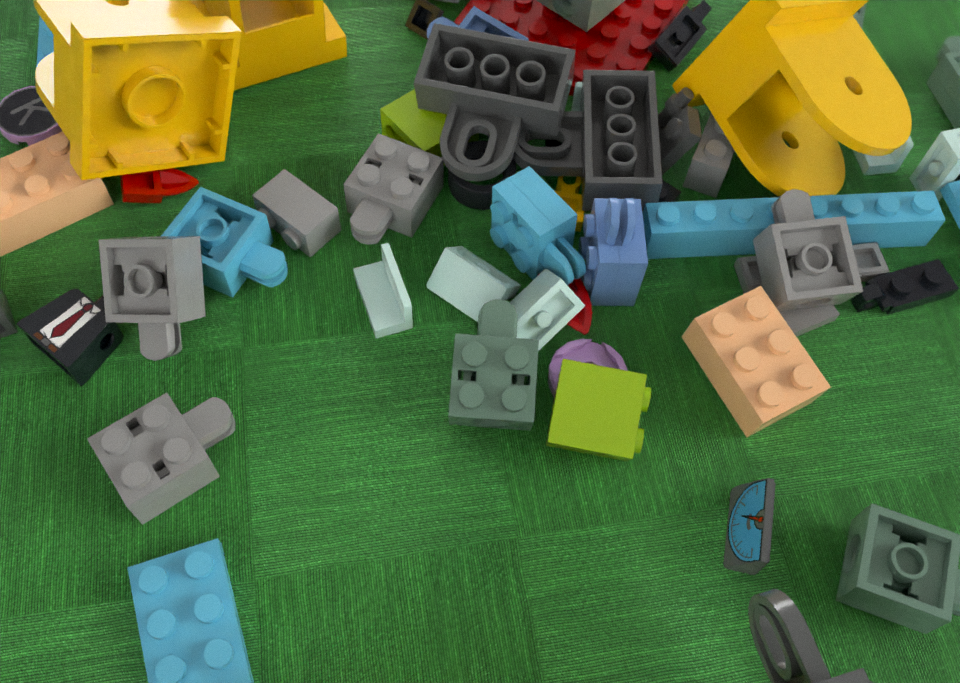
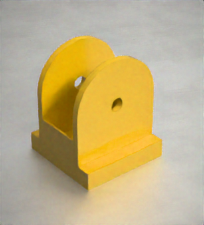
M33 0L37 13L53 33L54 52L44 57L36 67V91L70 141V164L81 180L225 161L242 33L228 16H204L190 0Z
M190 0L204 16H228L242 31L234 91L347 57L346 35L323 0Z
M750 0L672 84L677 94L685 87L694 93V98L688 103V106L694 107L704 104L708 106L744 166L764 187L779 197L792 189L802 190L808 193L809 196L836 195L841 190L845 180V162L838 141L859 153L871 156H884L903 145L910 136L912 119L904 92L853 16L869 0ZM783 139L789 143L790 147L785 144Z

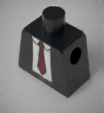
M79 289L69 290L16 323L35 347L81 387L92 377L124 338L115 322H106L104 296L102 295L93 302Z

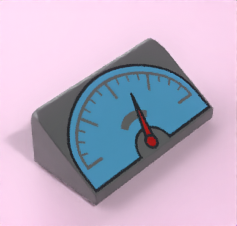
M765 478L732 488L723 561L726 569L756 575L770 562L776 486L774 479Z

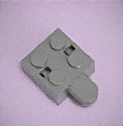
M378 133L343 184L347 212L352 214L350 216V225L355 240L368 245L376 244L383 237L387 229L412 238L443 188L444 162L442 157Z
M798 189L786 191L771 205L774 224L769 225L753 239L762 286L775 307L780 312L837 305L862 293L863 287L846 216L815 219L808 193Z
M200 236L99 239L106 322L138 323L140 353L147 359L157 361L181 352L180 323L206 317Z
M165 393L87 438L125 505L143 525L220 477L205 450L230 436L235 431L236 422L228 404L222 399L212 397L181 415L168 393Z

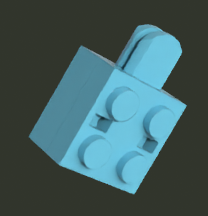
M530 166L492 186L490 235L497 247L504 248L508 252L520 272H526L534 280L544 269H548L560 277L567 285L572 283L574 279L585 275V261L573 248L577 213Z
M203 187L196 191L161 235L200 236L203 285L232 298L247 278L268 287H275L281 284L288 274L284 253L271 247L273 237L267 215Z

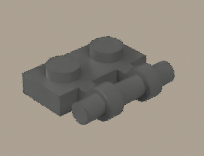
M686 87L678 94H672L665 102V108L658 114L662 175L702 138L699 110L688 106V103L694 98V93Z

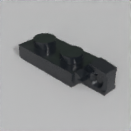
M702 0L691 10L686 5L678 11L648 47L649 51L668 72L680 64L707 30L702 24V20L712 8L705 0Z
M936 259L875 276L865 283L866 286L863 287V292L854 296L850 301L857 313L879 307L882 312L885 311L889 315L951 297L959 288L941 261Z

